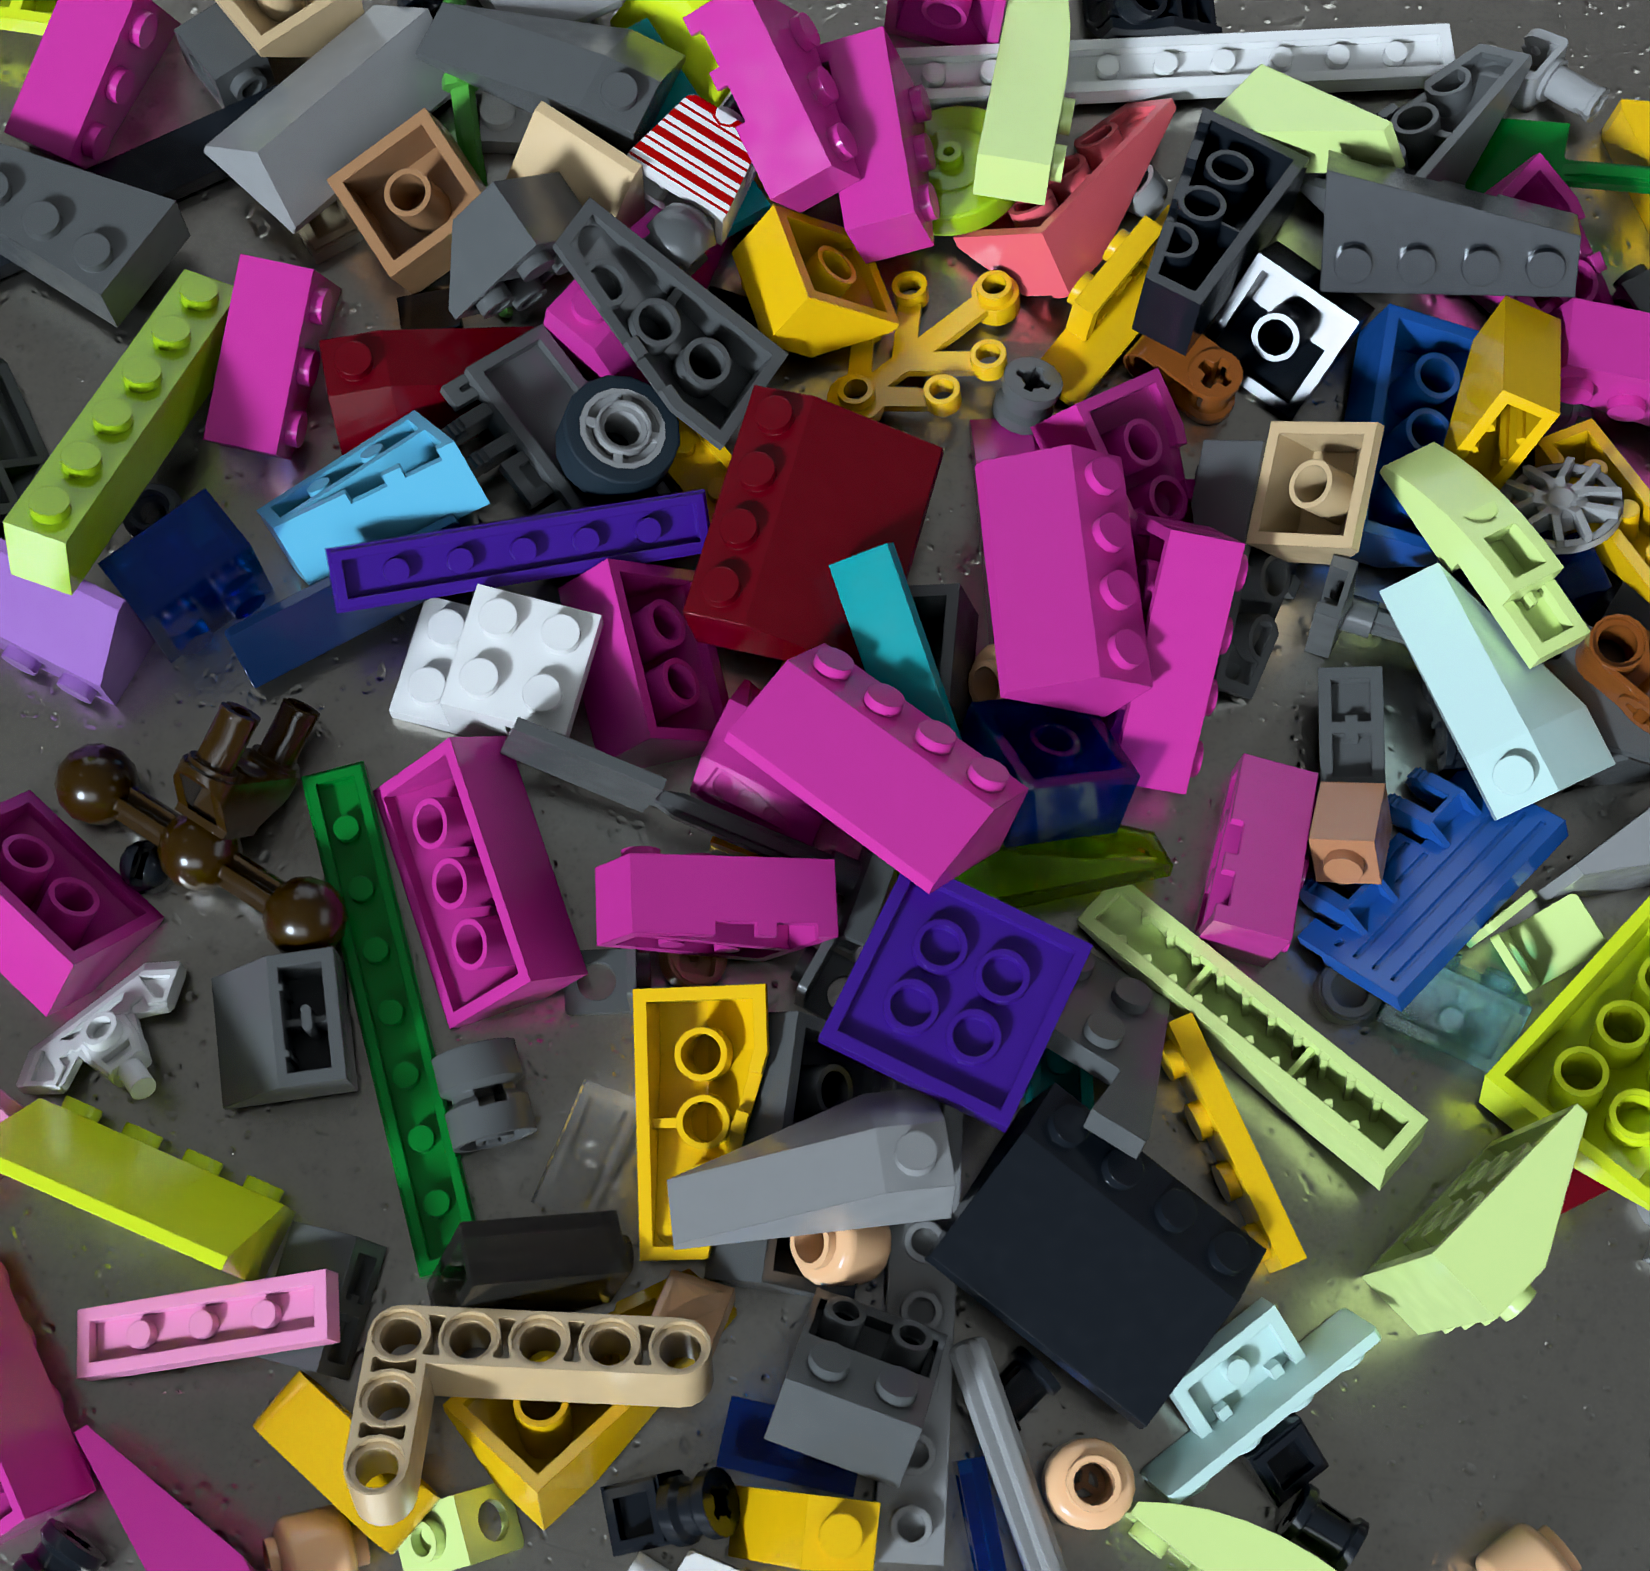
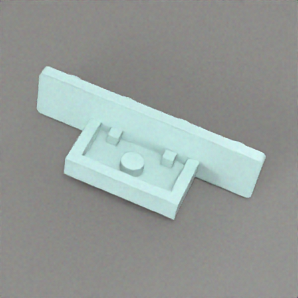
M1261 1297L1213 1336L1169 1397L1190 1430L1143 1467L1141 1475L1147 1484L1169 1503L1180 1504L1186 1498L1195 1496L1208 1485L1214 1475L1235 1458L1253 1450L1260 1443L1262 1437L1288 1415L1305 1408L1312 1401L1314 1394L1343 1371L1358 1365L1363 1360L1366 1352L1381 1341L1380 1333L1373 1324L1347 1308H1343L1298 1343L1276 1306Z

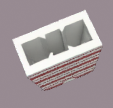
M731 91L719 108L698 95H687L627 154V156L643 165L645 199L661 209L674 202L693 205L702 211L712 224L716 243L722 245L726 240L757 173L735 128L744 123L745 120Z

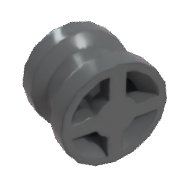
M1020 357L1012 360L1005 367L1001 380L1002 387L997 391L993 401L992 411L995 419L1010 432L1020 435H1033L1030 427L1051 417L1054 410L1053 405L1059 400L1063 387V381L1059 372L1046 361L1034 357Z

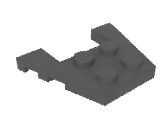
M1090 952L1046 1047L1109 1085L1091 1109L1083 1127L1137 1160L1150 1136L1171 1000L1152 990L1144 982L1132 978Z

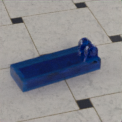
M977 1456L952 1461L973 1571H1007L984 1456Z

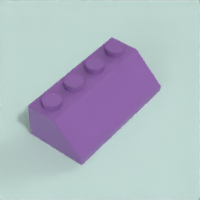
M0 538V648L4 650L1 657L12 666L27 674L36 676L41 668L59 677L56 683L57 686L83 702L91 704L96 696L116 706L154 644L153 639L125 599L85 579L80 583L74 594L69 595L12 575L6 540Z

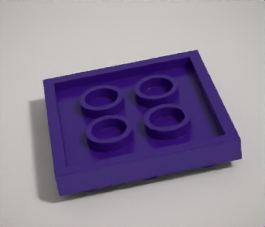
M900 873L819 1035L818 1042L1005 1133L1093 945L956 879L928 894Z

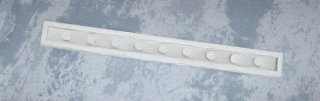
M1450 23L1070 40L1068 76L1064 97L1076 99L1075 104L1138 102L1173 98V100L1226 98L1260 64L1326 93L1424 88V81L1453 62L1455 54ZM1000 43L895 48L914 85L922 84L925 87L931 111L942 107L959 105L987 109Z

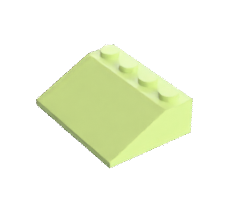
M1577 1103L1493 1140L1368 1268L1361 1278L1418 1335L1441 1330L1447 1334L1456 1327L1461 1326L1466 1330L1475 1323L1480 1322L1487 1326L1499 1316L1505 1322L1514 1318L1532 1301L1537 1293L1530 1283L1546 1268L1588 1113Z

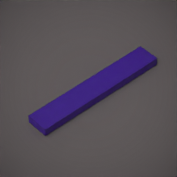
M694 489L327 547L324 550L335 612L338 614L475 591L477 584L496 588L581 574L607 558L648 563L701 554L710 526L705 489Z

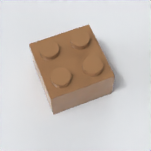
M426 108L420 110L326 179L389 277L412 294H418L450 271L453 219L486 189V186L449 130Z

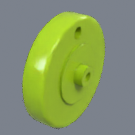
M959 105L932 110V119L924 122L925 133L928 134L936 159V168L928 171L929 183L935 189L940 207V218L932 221L933 235L955 236L982 229L998 220L1015 203L1012 200L973 194L977 153L986 109Z

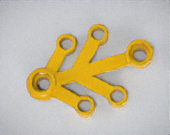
M990 270L983 273L974 283L970 299L920 335L922 309L929 301L927 279L922 273L917 271H905L898 274L892 282V293L900 325L895 329L892 357L873 371L874 345L881 340L883 335L851 345L848 374L838 378L831 385L827 394V401L878 422L884 412H930L938 417L954 414L962 404L960 384L953 376H976V378L982 381L998 380L1003 376L1005 367L1008 365L1005 346L995 339L981 340L974 344L970 351L943 350L980 322L985 325L1002 326L1013 321L1021 308L1017 282L1007 273L1000 270ZM908 289H918L914 294H903ZM986 357L997 358L993 363L986 364L980 362ZM908 376H933L926 381L924 388L895 387ZM940 392L951 393V395L945 399L934 398V396ZM856 396H863V397L858 398V399H851V398L856 397Z

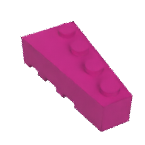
M1574 297L1550 312V315L1561 319L1560 402L1583 404L1607 412L1611 419L1623 422L1634 421L1650 427V313Z

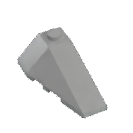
M913 1088L862 1094L667 1179L674 1250L951 1218L956 1182L946 1123L937 1100Z

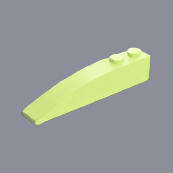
M1008 0L977 153L973 194L1045 206L1049 181L1061 183L1067 145L1056 144L1057 135H1070L1076 99L1064 97L1070 47L1069 0Z
M1120 874L1076 919L1077 924L1132 978L1144 982L1149 988L1171 1000L1169 1013L1175 1019L1192 1012L1209 1049L1379 1191L1422 1142L1429 1119Z

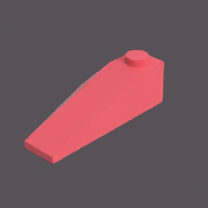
M1173 98L1124 104L1074 141L1077 152L1074 155L1065 157L1061 183L1049 181L1045 206L1015 201L1003 216L990 225L974 232L955 235L953 239L957 247L989 271L1000 270L1007 273L1017 282L1019 292L1024 296H1052L1056 299L1068 297L1081 276L1087 271L1091 273L1103 260L1102 256L1114 238L1177 109Z

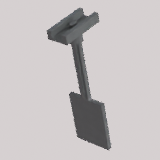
M1333 555L1321 601H1318L1314 612L1305 652L1329 658L1342 631L1365 638L1372 634L1405 644L1389 611L1378 607L1380 602L1354 595L1358 561ZM1598 640L1600 653L1606 659L1617 663L1625 662L1624 651L1619 644L1612 640ZM1579 644L1562 652L1559 659L1554 660L1550 658L1543 662L1587 706L1609 751L1650 763V734L1635 725L1623 713L1620 707L1586 681L1578 672L1575 654Z
M520 717L517 718L500 751L502 755L642 813L649 805L655 806L678 822L760 856L835 859L836 893L844 896L838 912L839 937L836 939L835 947L850 954L854 952L857 944L864 947L874 927L894 872L892 866L865 846H862L858 860L835 850L829 854L688 794L663 790L667 781L666 778Z

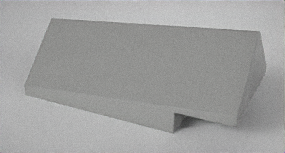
M386 5L372 6L206 144L204 153L286 228L295 234L339 199L326 179L423 108H426L432 114L451 98L450 93L442 90L441 78L446 72L416 58V51L433 21L429 9Z

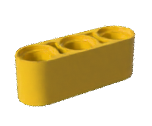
M298 1370L252 1423L253 1427L367 1537L386 1552L394 1554L440 1500V1496L421 1478L415 1506L405 1519L394 1525L380 1527L368 1524L359 1517L343 1473V1462L352 1413L313 1378L302 1370ZM391 1473L379 1474L373 1477L366 1484V1487H383L389 1484L396 1475Z

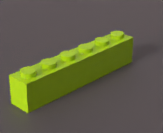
M187 269L183 270L3 520L12 575L69 595L74 594L213 389L234 285Z

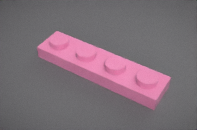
M321 1269L78 1309L76 1379L93 1382L340 1343L338 1273L328 1269Z

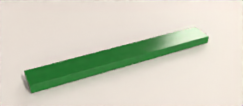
M364 761L302 776L301 781L325 881L329 882L343 896L348 913L344 937L340 940V945L419 1277L423 1280L487 1262L461 1153H454L445 1119V1114L450 1109L448 1100L440 1097L431 1060L437 1056L367 767Z

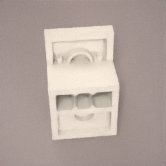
M477 584L470 606L437 597L430 598L423 603L389 712L392 718L465 737L508 736L515 721L520 717L569 738L604 624L602 615Z

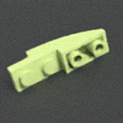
M1435 442L1382 467L1379 473L1443 567L1450 574L1462 569L1529 669L1581 643L1587 637L1590 629L1555 580V577L1563 570L1564 566L1523 514L1475 468Z
M1132 1501L1130 1509L1124 1515L1134 1523L1128 1531V1534L1160 1559L1163 1558L1167 1551L1171 1552L1189 1567L1188 1571H1336L1314 1554L1278 1534L1248 1521L1209 1509L1175 1503Z

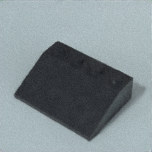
M1054 1082L1020 1108L930 1249L925 1260L1141 1430L1148 1426L1238 1304L1266 1249L1143 1151L1136 1160L1084 1128L1083 1126L1091 1110Z

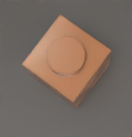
M1320 782L1308 838L1317 882L1382 885L1392 832L1386 783Z

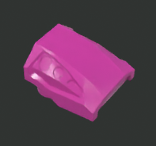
M744 679L730 697L701 755L689 791L690 795L813 847L824 816L724 742L727 731L762 691L751 681Z

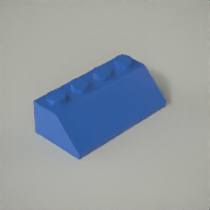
M1389 303L1359 332L1344 422H1379L1385 427L1359 552L1349 559L1377 568L1429 567L1436 563L1443 566L1379 472L1383 466L1432 442L1443 447L1472 342L1478 334V330Z

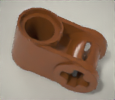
M1201 334L1186 356L1142 335L1123 357L1124 365L1133 378L1159 368L1175 406L1191 420L1200 424H1216L1222 422L1230 415L1235 404V394L1243 380V369L1240 361L1232 353L1225 351L1203 334ZM1222 367L1226 369L1224 377L1220 374ZM1198 397L1203 399L1200 407L1197 405Z
M1613 614L1605 616L1592 627L1590 633L1577 647L1575 654L1577 670L1586 681L1620 707L1623 713L1635 725L1650 734V632L1638 620L1629 615ZM1598 640H1612L1619 644L1624 651L1625 662L1617 663L1606 659L1600 653Z

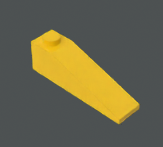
M1593 418L1542 437L1535 445V468L1549 464L1564 463L1567 456L1575 457V464L1591 467L1595 462L1601 465V472L1608 475L1618 487L1622 488L1624 510L1618 529L1606 541L1587 551L1650 603V489ZM1571 477L1569 483L1575 484L1580 478ZM1604 523L1588 524L1593 533ZM1576 529L1566 532L1573 539L1580 538Z

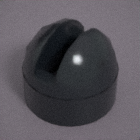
M140 840L127 846L120 856L119 863L120 874L124 882L129 887L131 886L132 889L144 895L157 894L165 890L172 882L162 871L157 852L158 846L149 840ZM150 851L143 871V880L135 878L142 854Z

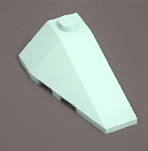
M1439 563L1433 564L1379 591L1494 821L1616 764L1587 706L1543 663L1529 669L1494 616Z

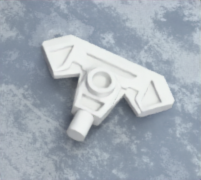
M180 961L144 963L30 1049L17 1080V1088L23 1094L29 1095L64 1094L69 1089L84 1061L115 1086H125L132 1098L142 1100L149 1097L156 1089V1082L147 1070L152 1063V1059L139 1019L170 1013L175 1009L186 978L185 967Z

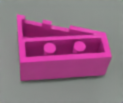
M711 0L683 17L691 36L701 34L705 37L719 66L709 72L717 91H722L729 87L745 122L735 128L771 201L802 213L861 180L854 157L858 154L857 144L850 130L841 122L835 104L839 100V92L832 76L822 66L816 48L820 45V36L813 21L806 13H799L778 0Z
M884 26L820 44L816 48L822 66L832 76L839 92V100L835 104L841 122L852 133L858 148V154L854 157L861 180L839 192L845 232L865 264L934 246L932 221L940 218V207L935 189L929 183L928 171L936 168V159L928 134L925 133L924 122L932 119L931 105L925 87L922 84L914 85Z

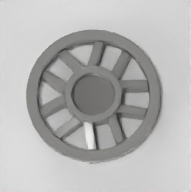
M1567 456L1564 463L1549 464L1537 468L1529 464L1523 467V474L1515 480L1508 479L1505 483L1504 496L1511 503L1514 499L1519 501L1514 506L1528 519L1538 533L1546 530L1552 531L1554 540L1544 539V541L1555 555L1578 553L1598 546L1614 534L1623 518L1624 500L1622 488L1618 487L1608 475L1601 472V465L1595 462L1589 467L1575 464V457ZM1571 477L1580 478L1575 484L1569 483ZM1588 523L1604 524L1592 533ZM1576 529L1580 536L1578 539L1564 540L1563 532Z

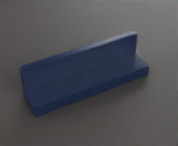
M448 515L413 534L460 527L461 525L454 515ZM327 577L227 628L224 634L256 689L428 599L337 614L335 612L330 578Z

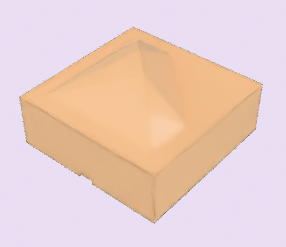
M671 1269L651 1316L678 1317L696 1321L705 1328L710 1336L713 1357L736 1300L735 1288Z

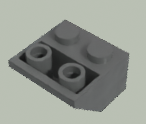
M559 172L493 181L453 219L449 311L455 319L481 314L484 319H488L512 306L517 311H522L535 304L546 294L547 289L543 284L555 273L562 275L569 271L552 247L583 206Z
M334 947L264 956L211 978L222 1103L225 1110L358 1091L345 962Z
M817 1287L764 1439L899 1489L924 1426L948 1335L925 1327L916 1321L906 1320L862 1304L851 1297L840 1296Z

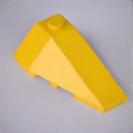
M767 984L633 989L640 1261L703 1260L710 1257L713 1246L674 1250L667 1179L742 1147L770 1052Z
M689 1268L682 1271L683 1273L699 1277ZM667 1279L617 1301L614 1311L607 1314L651 1316ZM734 1306L731 1310L724 1330L737 1316V1308H735ZM540 1351L532 1355L528 1360L535 1362L547 1361L554 1357L556 1353ZM610 1354L601 1358L598 1363L615 1365L626 1357L619 1354ZM681 1357L670 1361L667 1365L672 1368L681 1369L691 1366L696 1361L691 1358ZM450 1397L442 1404L444 1412L496 1486L543 1531L597 1482L659 1408L653 1406Z

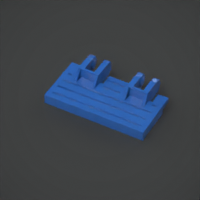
M1416 767L1407 776L1408 779L1405 783L1416 798L1421 799L1422 802H1427L1428 805L1436 810L1431 813L1395 793L1388 795L1392 824L1423 843L1419 844L1398 832L1389 842L1382 885L1339 884L1353 893L1349 899L1325 885L1319 884L1312 878H1307L1299 892V897L1303 904L1340 929L1336 931L1315 918L1297 936L1299 942L1321 956L1324 965L1402 1012L1569 836L1565 819L1533 803L1494 821L1469 770L1458 771L1447 781L1432 772L1429 773L1426 769Z

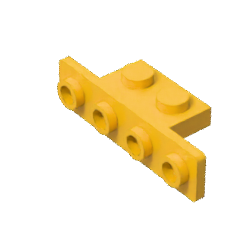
M1170 204L1165 207L1155 221L1145 215L1130 233L1124 228L1121 229L1112 239L1102 256V259L1106 261L1095 276L1089 271L1085 272L1068 295L1067 302L1072 305L1066 328L1042 356L1041 360L1054 366L1061 375L1063 387L1059 399L1070 407L1086 400L1140 335L1139 332L1132 329L1145 276Z

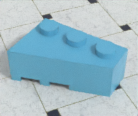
M413 410L256 511L293 569L308 586H311L329 577L324 548L410 535L448 515H454L456 519H459L490 504L455 441L417 411Z

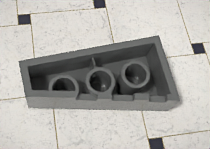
M0 143V254L118 328L191 236L177 202Z

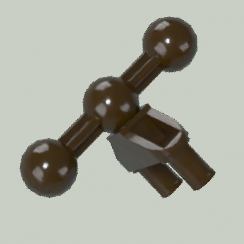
M283 698L280 708L261 745L255 744L252 748H246L261 718L252 710L238 703L227 701V703L221 702L198 750H192L189 754L183 755L173 774V782L178 799L175 810L139 788L140 782L136 766L122 750L102 743L86 744L70 752L59 764L54 782L57 798L62 808L73 819L92 825L109 824L118 820L158 846L157 852L162 871L175 885L196 892L212 891L220 886L263 914L262 920L267 938L281 953L335 947L344 937L348 921L344 898L329 882L311 876L294 877L284 881L242 854L243 847L240 838L252 836L256 833L258 827L289 798L301 776L299 772L300 767L296 761L320 717V713L313 707L294 698Z

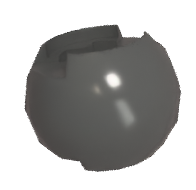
M674 202L663 208L647 224L650 234L642 238L689 276H692L708 260L704 252L712 246H716L715 231L706 215L693 205L681 202Z

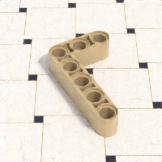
M423 1305L392 1306L380 1312L369 1328L348 1435L343 1473L354 1507L359 1517L364 1521L380 1527L396 1524L405 1519L413 1510L418 1498L434 1396L674 1408L690 1407L705 1399L710 1393L714 1382L710 1336L705 1328L696 1321L678 1317ZM402 1345H417L413 1351L407 1354H391ZM480 1347L487 1349L476 1358L466 1359L460 1357L463 1352L471 1348ZM540 1351L556 1353L554 1357L547 1361L535 1362L528 1360L532 1355ZM610 1354H619L626 1357L615 1365L598 1363L601 1358ZM681 1357L691 1358L696 1361L691 1366L681 1369L672 1368L667 1365L670 1361ZM401 1407L407 1409L402 1416L394 1420L385 1421L378 1419L385 1411L391 1408ZM391 1473L396 1475L389 1484L383 1487H366V1484L379 1474Z

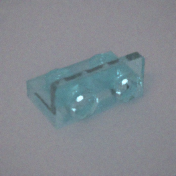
M1459 952L1402 1012L1382 1001L1376 1013L1378 1022L1487 1073L1516 1042L1532 1011V1006L1526 994L1520 991L1521 989L1513 976L1489 966L1484 974L1461 964L1463 956Z

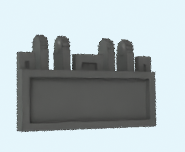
M543 324L538 325L466 367L464 374L441 387L440 393L455 413L476 400H479L481 403L441 429L442 432L455 441L457 446L487 428L496 438V440L482 447L479 451L473 452L465 459L475 478H479L482 474L489 472L499 465L498 469L529 510L553 497L556 502L536 514L612 503L583 493L566 477L556 457L555 434L571 396L587 381ZM612 432L606 433L613 443L623 446L629 445L622 435ZM662 481L654 490H652L648 495L644 497L669 494L672 492Z

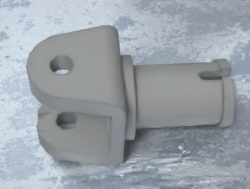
M1541 28L1531 30L1523 38L1525 42L1521 48L1523 53L1531 54L1532 63L1538 69L1535 72L1528 71L1510 104L1519 111L1527 113L1533 110L1539 102L1549 99L1581 117L1586 123H1591L1606 104L1610 90L1604 86L1601 87L1568 68V61L1565 59L1568 40L1565 37Z

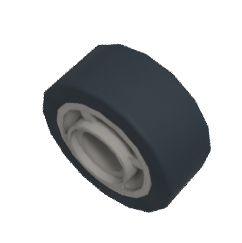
M606 375L585 383L571 396L555 434L556 457L566 477L583 493L606 502L641 498L648 495L663 481L674 461L680 445L679 421L668 410L651 385L631 376ZM612 432L622 435L629 445L623 446L613 443L606 433Z

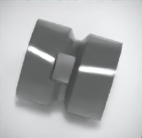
M504 1037L477 1041L445 1051L431 1060L440 1097L452 1101L453 1105L445 1114V1119L454 1153L474 1152L493 1148L522 1139L537 1131L528 1092L516 1088V1084L524 1075L514 1038ZM494 1095L495 1103L479 1106L478 1099Z

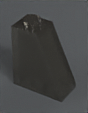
M617 1210L460 1222L426 1284L430 1306L576 1312L609 1303L632 1272L634 1264L633 1246L630 1238L627 1235H622Z

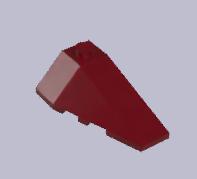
M537 326L377 330L319 340L327 393L341 454H346L413 410L417 411L441 430L453 420L455 421L461 415L481 404L479 400L474 401L455 413L440 393L441 387L464 374L466 367ZM479 434L465 441L461 446L478 438Z

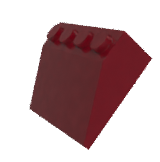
M754 385L682 612L696 641L785 661L826 643L830 647L847 653L853 659L854 664L865 671L829 565L885 543H894L906 580L908 579L944 455L943 448L816 396Z

